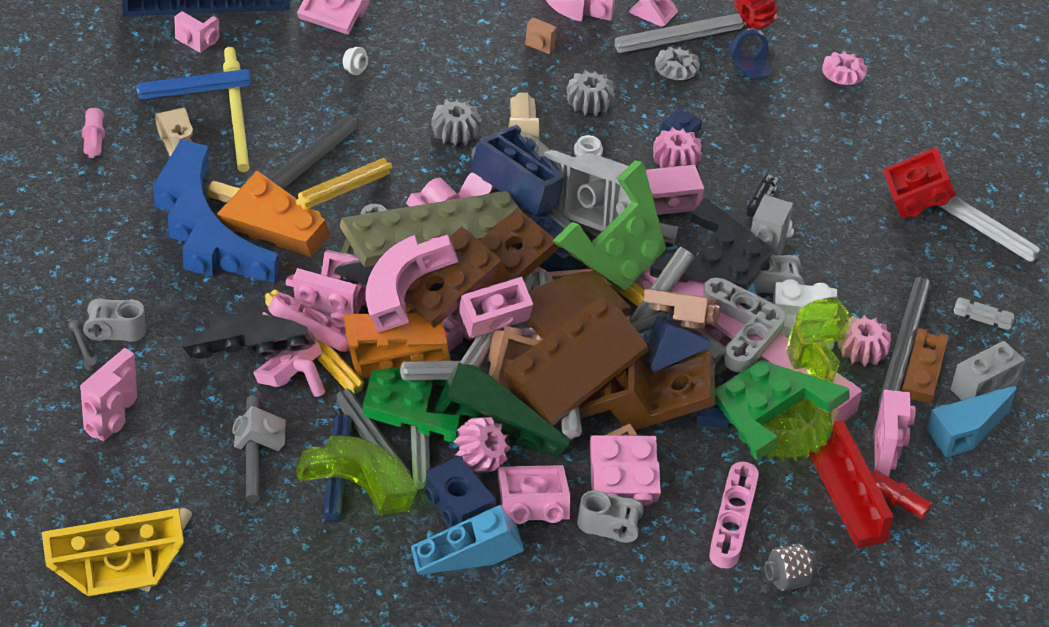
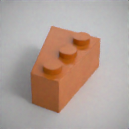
M256 171L217 213L220 222L232 232L236 231L249 235V238L257 241L259 239L274 243L277 247L308 257H312L331 236L324 218L310 208L302 209L301 205L296 204L295 197L259 171Z
M407 313L409 323L378 333L369 314H343L355 373L361 379L370 378L372 370L399 368L405 361H451L443 321L433 328L417 313Z

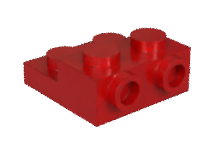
M937 147L882 169L901 219L907 216L916 217L920 215L922 210L934 205L943 206L951 198L956 197Z

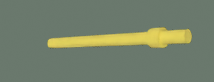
M233 47L225 48L223 71L241 70L240 63L236 60L235 49ZM240 87L230 88L228 90L237 168L240 172H246L249 170V160Z

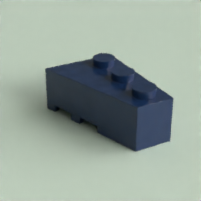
M517 124L478 140L470 169L472 172L501 192L508 191L514 201L536 216L556 207L564 177L546 156L540 157L535 152L536 145L531 140L526 141L520 135L522 129Z

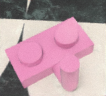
M318 342L307 345L305 349L300 351L283 350L253 372L258 383L280 387L290 381V377L301 371L304 372L314 397L325 393L324 386L313 363V360L322 354Z

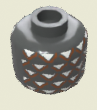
M801 544L773 549L769 554L768 561L764 565L767 579L772 581L776 588L781 591L810 585L818 569L814 553Z

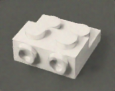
M792 279L785 280L782 283L776 282L773 304L782 308L786 315L784 328L781 333L798 346L833 350L835 342V316L837 312V289L829 288L825 283H816L813 286L799 285L797 281Z

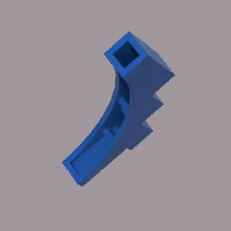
M181 139L153 186L155 207L170 211L168 214L169 238L185 242L183 246V268L208 276H213L216 269H221L275 283L279 276V254L258 247L237 236L220 222L208 206L202 192V187L209 170V146Z

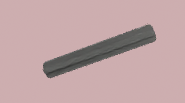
M345 389L343 392L339 391L336 395L337 404L345 415L351 417L352 425L391 480L398 486L407 483L410 480V471L375 422L363 416V406L350 389Z

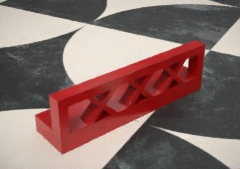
M843 420L835 421L831 438L809 443L808 453L856 548L885 543L888 541L894 516Z

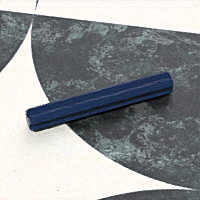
M338 414L334 418L323 517L327 521L333 520L336 522L341 519L352 419L349 415L343 416Z

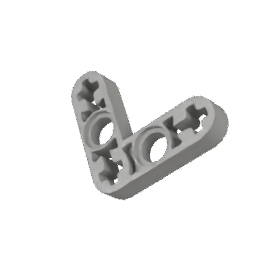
M711 278L706 281L703 297L717 299L716 305L720 306L721 313L745 324L726 347L724 363L727 368L735 372H743L754 365L782 332L786 318L785 312L779 306L725 279ZM745 303L750 305L751 309L743 310L736 305ZM758 335L763 340L756 342L750 340L747 336Z

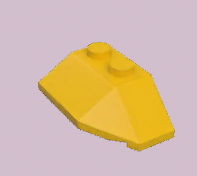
M179 508L42 532L46 566L88 597L157 585L184 545Z

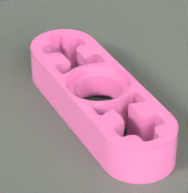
M275 294L268 307L272 315L308 327L314 338L339 351L348 352L350 350L344 324L287 294Z

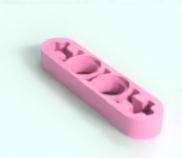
M748 462L735 463L731 466L709 553L711 562L720 568H731L739 561L759 476L757 468ZM740 476L747 477L744 487L738 486ZM740 498L746 504L744 506H734L729 500ZM733 522L740 529L729 531L723 527V524ZM724 542L730 543L728 554L721 553Z

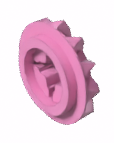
M843 51L842 54L833 52L831 56L825 57L822 70L824 75L835 83L853 85L861 82L866 77L867 66L864 65V59L856 58L855 53L848 55Z

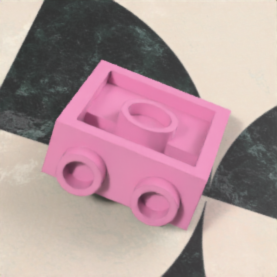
M303 0L297 15L299 19L349 35L357 17L362 18L371 0Z
M123 348L80 385L84 430L91 437L98 438L104 442L113 433L120 431L124 423H126L125 408L130 407L137 398L135 354L126 348Z
M884 390L874 429V470L877 469L888 477L890 469H896L897 459H900L902 447H908L910 439V428H908V425H914L916 409L915 406H910V392Z
M591 436L592 490L618 497L632 498L640 502L642 506L658 502L661 491L656 436Z
M563 465L498 467L500 504L515 523L522 524L528 520H543L556 523L561 519H570V492Z

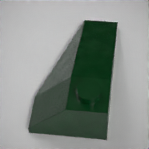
M458 363L450 374L433 413L460 415L459 428L470 419L492 417L494 423L502 424L501 432L508 435L506 439L516 440V444L520 448L558 457L564 451L570 441L494 378L470 364Z

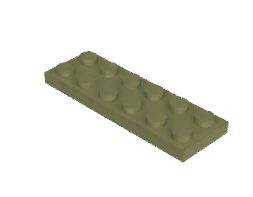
M503 191L342 217L340 228L363 266L368 267L376 265L390 248L415 235L418 243L421 244L432 238L447 234L450 237L459 228L464 227L475 238L481 240L516 208L519 210L520 208L509 192Z

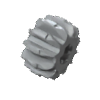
M584 70L583 74L575 73L573 79L569 80L567 100L568 105L574 107V112L583 111L584 115L592 113L597 116L599 112L607 113L608 108L614 102L613 81L607 79V74L599 75L597 71L589 73Z
M456 99L455 102L451 103L445 100L444 105L436 106L431 126H433L435 138L442 139L444 144L452 142L455 146L457 143L467 145L469 140L476 139L481 126V119L477 112V107L470 106L469 101L460 103Z

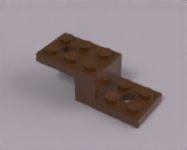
M518 208L481 240H478L464 227H461L449 237L455 249L458 262L428 272L417 278L408 288L404 302L435 328L460 306L462 295L519 277L525 279L560 247L553 242L555 238ZM513 244H523L522 248L518 251H508ZM435 283H444L440 290L429 291L430 287Z
M708 350L653 372L641 356L579 405L580 419L611 409L622 426L630 423L635 431L714 406V357ZM688 383L686 387L681 389L683 384ZM559 420L557 423H555V424L552 425V426H553V427L560 426V425H561V420Z

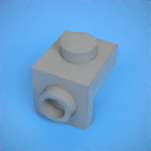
M251 406L243 416H239L233 425L232 432L235 434L234 447L241 450L251 440L279 451L285 444L286 420Z

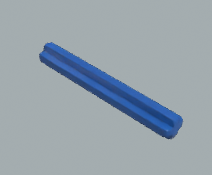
M248 69L142 82L137 84V94L140 100L246 87L251 85V76Z

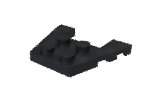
M703 198L692 212L691 222L715 233L693 262L689 264L678 282L688 283L690 279L706 282L711 278H722L748 290L771 258L773 248L711 201ZM664 251L652 264L650 276L658 278L673 257V254Z

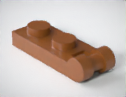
M918 328L902 392H910V399L928 404L932 403L949 335L939 333V336L927 333L926 329ZM923 345L934 347L936 349L932 350L924 348Z

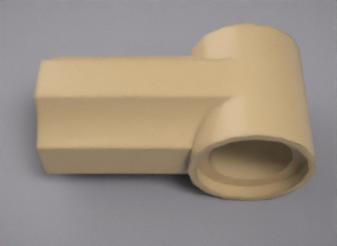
M518 93L515 97L510 98L509 127L517 124L522 129L521 132L539 140V118H536L535 99L531 98L528 93Z

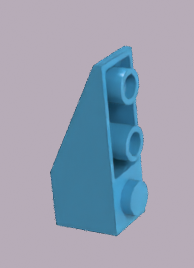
M1014 385L1004 389H996L987 394L968 397L963 401L941 405L932 409L927 432L945 458L973 450L1011 410L1017 388Z
M501 504L411 546L416 570L419 575L494 565L524 551L518 527Z

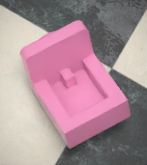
M183 11L174 17L175 39L201 53L218 41L219 19L215 16L204 23Z

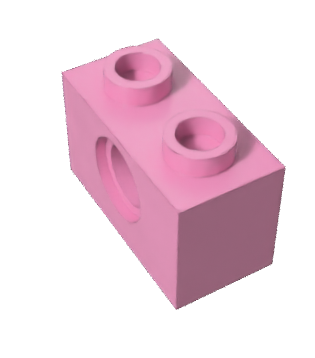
M519 277L462 295L459 313L469 338L502 329L504 326H512L529 320L533 302L523 278Z

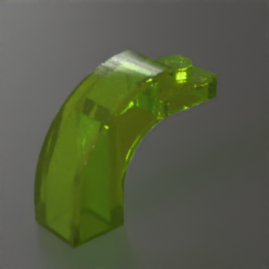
M837 297L818 299L805 305L796 316L787 343L788 358L794 369L806 368L811 376L832 383L840 361L826 343L843 340L851 319L850 313Z
M330 436L324 448L313 447L303 450L295 470L299 481L340 477L357 483L369 494L378 515L409 511L417 493L410 474L396 457L372 442L351 436Z

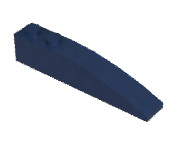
M122 0L123 16L174 15L182 11L186 14L290 10V0Z

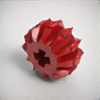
M736 0L734 2L737 13L740 14L748 29L762 30L778 19L777 12L779 9L775 5L776 0Z

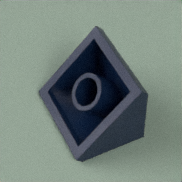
M657 315L646 342L649 351L642 357L649 368L655 372L705 350L712 345L710 340L700 332L688 327H682L681 324Z

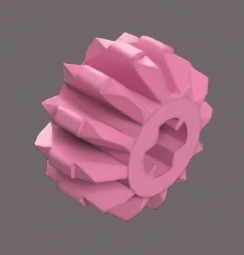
M673 127L669 132L661 131V134L656 137L653 144L654 163L659 164L660 168L699 165L702 156L701 139L695 138L694 132L686 133L684 128L681 131L675 130Z
M865 315L861 319L852 316L850 321L844 322L840 329L837 341L838 349L841 350L843 358H851L852 364L861 362L865 367L870 362L873 365H877L880 359H885L888 354L891 333L887 331L886 324H878L877 317L870 320Z
M476 417L468 420L465 425L457 430L459 437L453 441L459 446V451L456 455L463 457V461L471 468L473 473L494 471L499 465L507 461L505 453L511 449L505 444V439L508 435L502 434V424L494 423L492 417Z

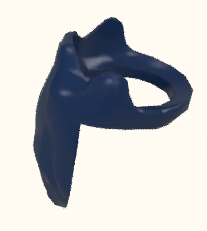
M753 28L744 30L737 35L732 44H728V50L734 64L745 76L764 80L772 75L773 70L769 63L765 61L768 53V39L762 31ZM751 35L759 36L761 39L759 50L753 56H743L741 45L744 39Z

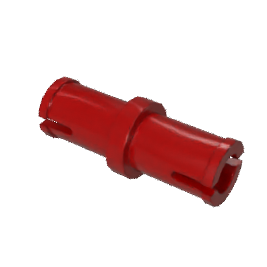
M877 469L872 472L883 497L890 500V505L894 507L900 506L917 516L920 520L926 517L932 507V501H928L908 489L909 485L904 482L898 483Z

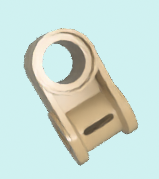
M185 108L155 114L157 130L160 138L163 139L169 156L172 155L181 139L192 142L193 128Z

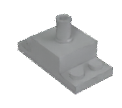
M554 150L544 152V156L564 177L555 208L568 219L603 231L631 204V200L616 179L629 166L592 153L571 157Z

